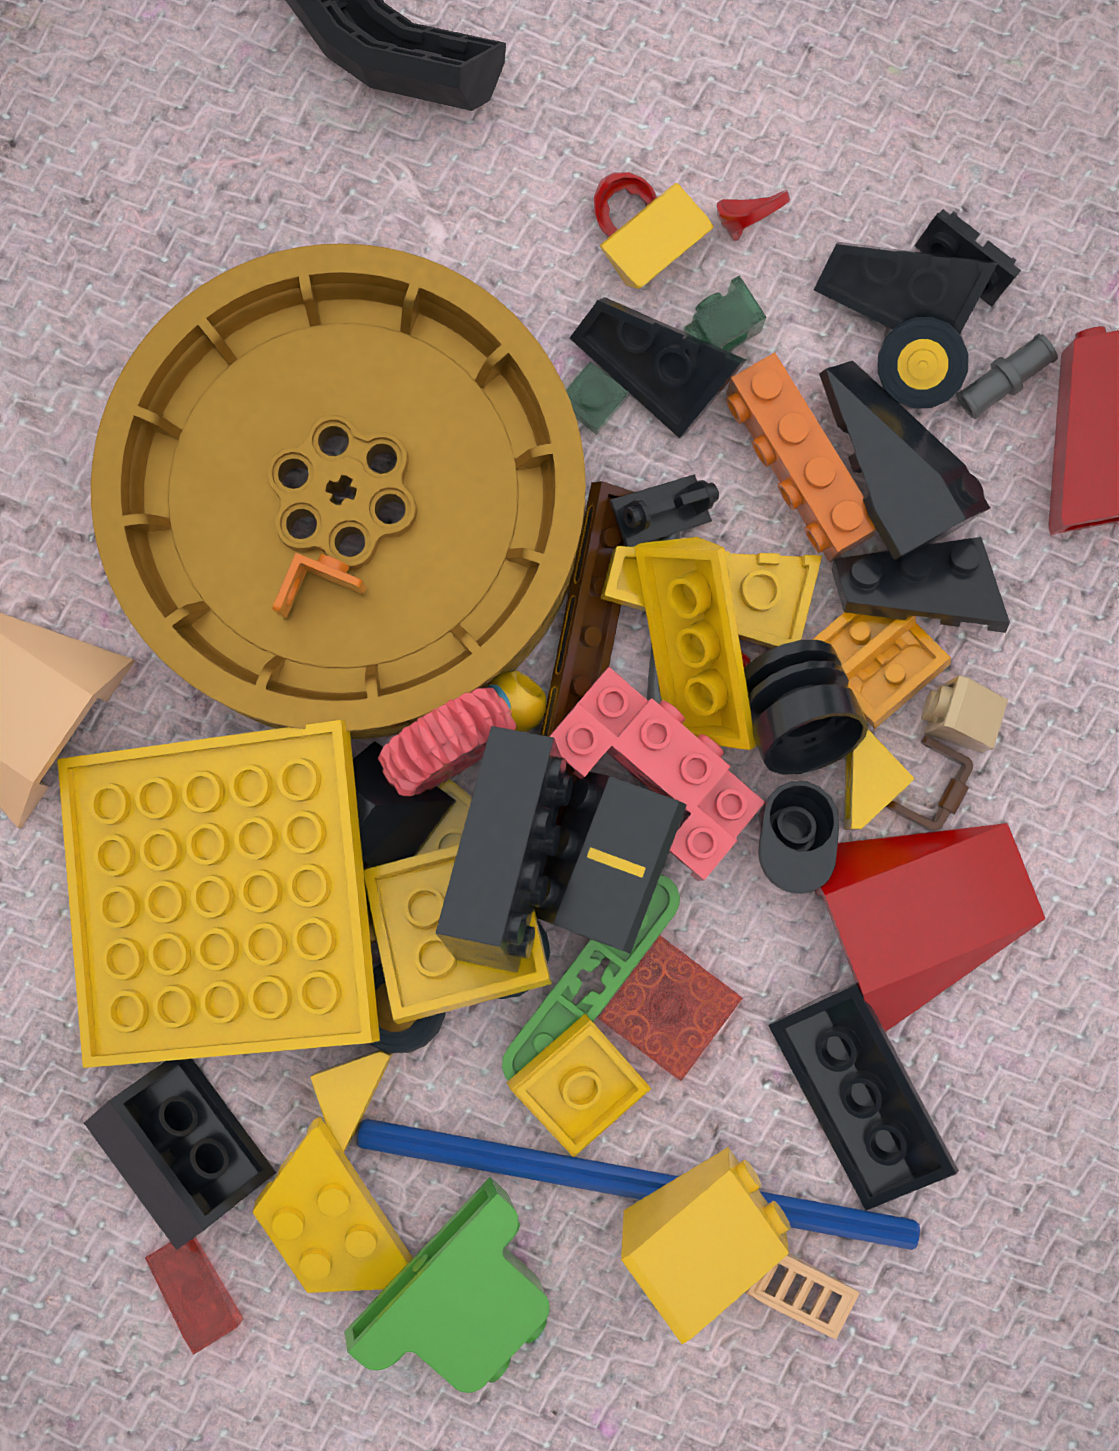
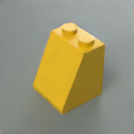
M729 1147L623 1210L621 1261L681 1344L691 1340L789 1254L786 1232L791 1227L785 1213L776 1201L767 1203L758 1190L762 1187L761 1182L751 1164L746 1159L739 1162Z

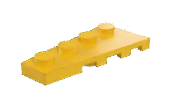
M617 546L612 552L601 599L646 612L635 548ZM725 551L739 639L771 649L782 644L801 640L822 555L781 556L779 553L737 554Z

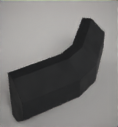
M285 0L324 55L373 89L473 111L491 100L505 64V42L413 23L387 5L383 0Z

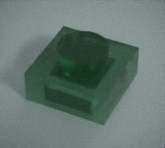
M591 361L566 389L576 419L596 435L626 401L629 395L626 389Z

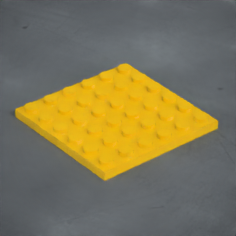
M345 720L307 724L306 729L285 727L57 759L83 1068L353 1045L380 1041L350 731H346Z

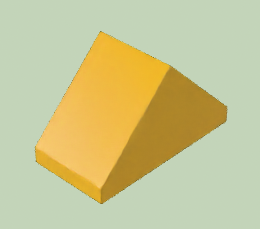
M869 729L864 740L845 758L844 830L854 831L862 829L915 779Z
M379 1049L317 1071L310 1076L326 1126L343 1152L350 1145L394 1053H387Z

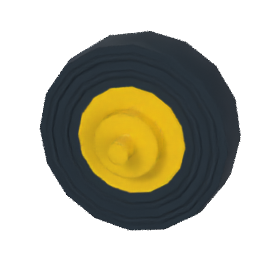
M914 317L898 324L884 338L878 353L877 373L884 390L898 403L913 409L933 408L949 401L961 389L968 373L969 353L962 336L949 323L934 317Z

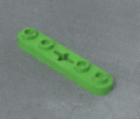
M662 874L660 875L631 954L591 939L588 941L508 1046L502 1061L503 1073L508 1081L585 1013L594 1022L674 917L679 907L680 895L677 886L670 878ZM604 958H608L610 962L600 978L602 984L605 985L603 991L598 993L591 990L587 995H584L578 1004H574L572 1000L582 985V981L577 977L578 973L582 969L591 972L595 967L599 966Z

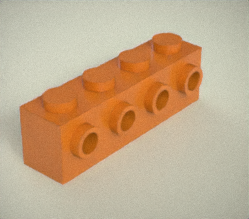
M776 353L770 354L731 377L726 391V404L734 419L739 424L744 422L753 437L751 443L759 460L765 467L770 465L780 481L778 489L786 504L792 510L797 509L806 524L804 527L805 534L813 548L818 553L823 552L828 562H831L872 538L877 530L868 516L863 502V494Z

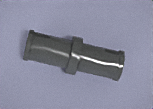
M1038 333L1032 340L1006 359L999 357L994 360L990 365L991 370L963 390L958 391L956 396L960 405L971 418L977 419L981 413L1007 394L1015 396L1023 390V383L1058 359L1057 352L1052 343L1043 334L1040 335Z

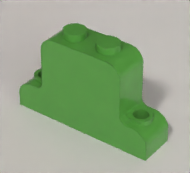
M489 1177L344 1331L347 1352L365 1368L374 1371L383 1370L399 1361L406 1352H413L455 1389L464 1393H472L483 1388L488 1382L493 1383L497 1381L509 1367L511 1357L524 1343L529 1344L536 1340L543 1332L550 1310L549 1301L538 1277L506 1248L519 1231L520 1222L508 1193L495 1180Z

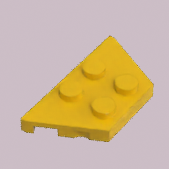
M322 1118L314 1119L307 1129V1134L293 1153L290 1152L279 1167L277 1176L272 1182H268L256 1199L252 1213L307 1293L383 1290L413 1257Z

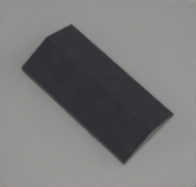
M858 983L822 995L768 1025L866 1211L958 1173L959 1170L876 1013L872 1006L864 1000Z

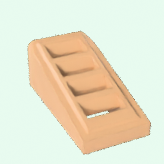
M791 1253L745 1292L765 1305L835 1340L860 1294L853 1287ZM780 1264L787 1269L774 1292L768 1289L767 1286ZM798 1273L804 1276V1279L793 1301H790L784 1297ZM816 1282L822 1285V1288L811 1310L808 1311L802 1306ZM832 1291L841 1295L829 1321H826L819 1316Z

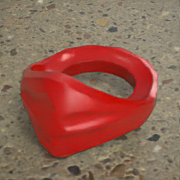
M631 172L611 173L602 178L594 195V215L599 228L609 237L618 230L609 217L610 207L608 205L609 199L615 193L626 190L630 195L638 196L646 206L657 198L652 186L644 178Z
M784 190L771 197L745 200L723 199L717 202V215L722 227L727 230L732 240L737 241L742 235L744 228L760 221L789 203L791 200L788 190Z

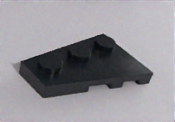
M837 242L813 290L891 329L914 317H934L949 323L961 334L992 276L997 262Z
M606 297L596 301L569 338L679 439L689 432L729 383L731 377L747 361V359Z
M982 537L929 544L896 560L893 559L889 551L834 559L831 570L845 613L906 620L910 615L940 619V625L959 627L961 622L987 625V631L1006 633L1010 624Z

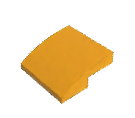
M844 612L812 639L832 644L842 663L841 666L849 679L847 688L852 689L867 722L874 729L951 665V657L916 623V616L911 615L906 620Z

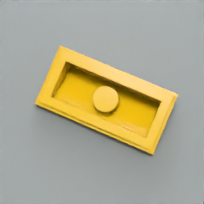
M674 183L599 246L625 285L640 289L711 231L714 226L678 183Z

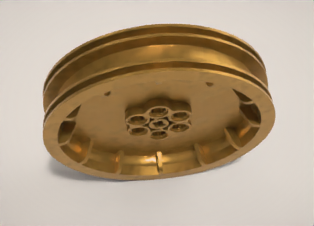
M344 243L302 246L257 257L237 265L204 283L168 311L137 346L124 366L108 398L95 441L91 470L93 528L103 568L124 613L154 653L190 685L237 713L272 728L291 727L306 729L307 724L345 720L346 731H350L351 740L387 737L401 733L403 728L410 726L418 718L430 713L434 708L446 704L450 699L454 700L465 692L470 693L477 688H487L489 682L500 673L516 670L542 640L559 612L572 580L584 521L585 462L576 416L560 376L546 352L528 328L497 298L481 286L446 266L404 251L379 246ZM343 436L349 440L347 449L342 454L329 456L323 453V447L331 437ZM381 453L393 454L397 458V462L391 471L379 474L371 470L372 460ZM298 467L308 470V479L304 485L295 489L284 486V478L290 470ZM347 486H350L355 496L354 499L345 498L341 505H339L333 494L335 491L343 493ZM397 502L405 506V514L397 523L386 524L379 520V512L387 503ZM302 517L314 518L317 521V527L310 537L297 539L292 536L293 525L298 519ZM351 534L363 536L365 538V546L362 552L353 557H346L340 554L339 547L346 536ZM295 553L318 561L320 554L340 560L350 566L347 574L363 580L367 587L363 595L307 572L288 617L283 618L272 610Z

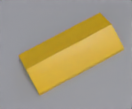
M699 537L646 542L634 546L661 699L673 705L685 717L682 725L697 738L700 734H704L722 747L745 750L753 749L756 747V742L753 737V723L724 547Z

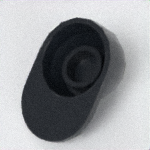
M807 781L788 782L776 788L765 800L759 813L760 838L758 857L765 876L776 887L793 894H805L823 886L833 873L838 846L839 816L832 798L820 786Z

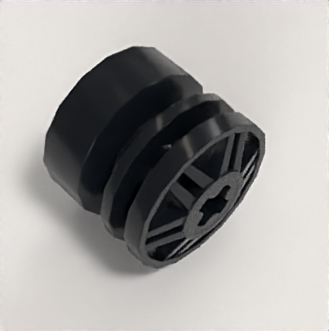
M798 640L782 644L759 655L744 668L754 726L753 737L764 764L772 772L790 775L821 769L841 760L855 750L866 737L869 725L852 689L847 688L849 679L841 666L842 663L832 644L821 640Z

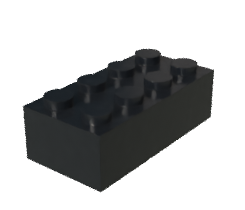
M491 726L436 929V935L456 960L518 973L521 958L528 959L531 954L535 938V928L530 926L534 906L541 907L545 900L548 877L543 875L547 855L554 857L557 852L561 829L560 825L555 823L560 806L566 807L568 805L573 787V776L568 775L566 759L561 756L554 737Z

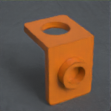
M295 553L272 610L283 618L288 617L307 572L363 595L367 587L363 580L347 574L350 566L340 560L320 554L318 561Z

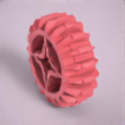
M477 688L470 693L465 692L460 697L454 700L450 699L446 704L434 708L430 713L418 718L416 722L403 728L401 733L392 737L390 742L384 745L378 757L384 769L382 772L389 784L395 787L399 795L413 796L421 794L427 789L431 790L457 774H461L467 768L476 765L483 758L491 726L515 730L517 725L511 716L512 712L505 700L499 697L494 688Z

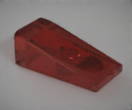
M196 1237L178 1250L169 1242L145 1257L171 1314L193 1355L236 1329L243 1321V1316Z

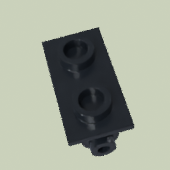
M942 209L940 213L938 212L914 246L922 253L997 262V266L980 296L983 301L992 307L1021 272V269L1014 265L1017 260L1014 257H1009L989 240L983 247L976 242L980 235L979 232L958 217L957 212L953 211L949 214Z
M694 474L614 498L609 502L625 546L634 547L640 543L650 542L712 522L708 510L712 508L714 502L718 501L719 491L712 482L707 483L705 480L697 481Z

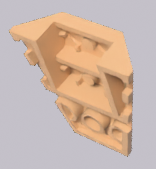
M0 613V809L17 828L21 829L50 787L41 781L96 699L108 702L136 660Z

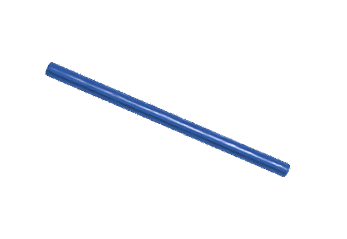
M365 1119L361 1122L357 1135V1146L362 1149L639 1200L679 1177L371 1119ZM760 1191L768 1204L772 1201L778 1203L785 1213L791 1228L909 1250L916 1249L919 1242L920 1224L913 1219Z

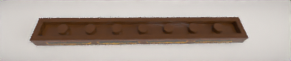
M604 481L591 482L546 703V712L540 733L543 736H550L610 664L621 604L601 599V594L613 549L617 546H625L609 501L634 492ZM566 763L568 775L573 776L574 785L579 778L573 774L574 769ZM568 805L566 807L560 806L556 825L561 826Z

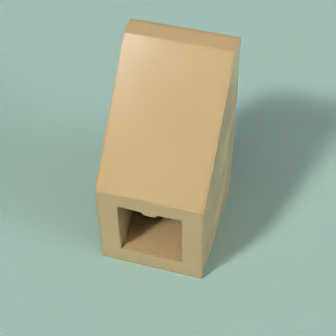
M958 675L940 685L937 692L932 690L929 692L921 715L922 720L928 721L924 734L981 753L994 749L1008 699L970 678Z

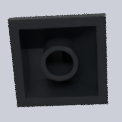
M376 741L371 743L353 759L362 860L371 867L417 856L456 803L454 798L437 786L413 796L399 795L395 787L389 784L382 772L384 769L378 757L383 746Z

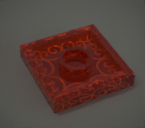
M659 935L600 1013L598 1019L679 1081H682L743 998Z

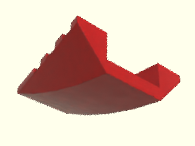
M1008 823L838 843L833 873L823 886L815 890L816 895H822L855 982L858 983L864 1000L872 1006L885 1032L1046 919Z

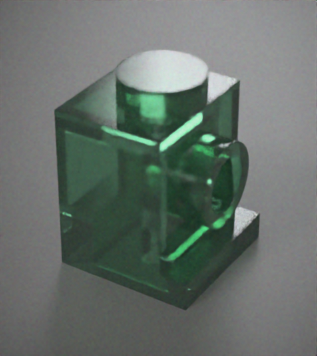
M739 275L731 280L727 295L722 296L720 292H717L701 301L695 307L697 313L693 315L692 322L684 326L683 330L685 333L729 352L761 333L767 317Z

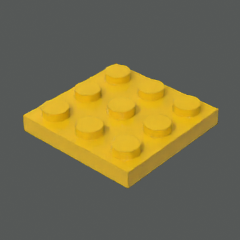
M459 845L363 870L392 1016L397 1024L552 984L535 910H533L530 926L535 928L533 948L528 959L521 958L518 973L456 960L436 935Z

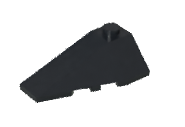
M853 360L826 368L819 373L837 427L849 434L855 453L848 457L852 470L855 473L862 472L870 495L864 498L863 502L868 516L894 560L948 536L991 509L984 497L981 483L974 475L970 474L966 465Z

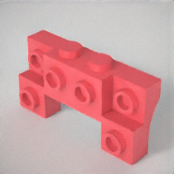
M608 667L549 737H554L561 756L574 769L573 774L579 779L584 778L600 758L607 753L650 791L687 804L683 814L684 818L680 822L669 854L672 853L692 871L690 875L697 881H704L737 842L736 837L759 811L765 801L728 770L731 766L721 758L724 755V751L717 743L704 734H700L697 738L682 725L685 717L673 705L664 700H661L659 704L652 698L647 700Z

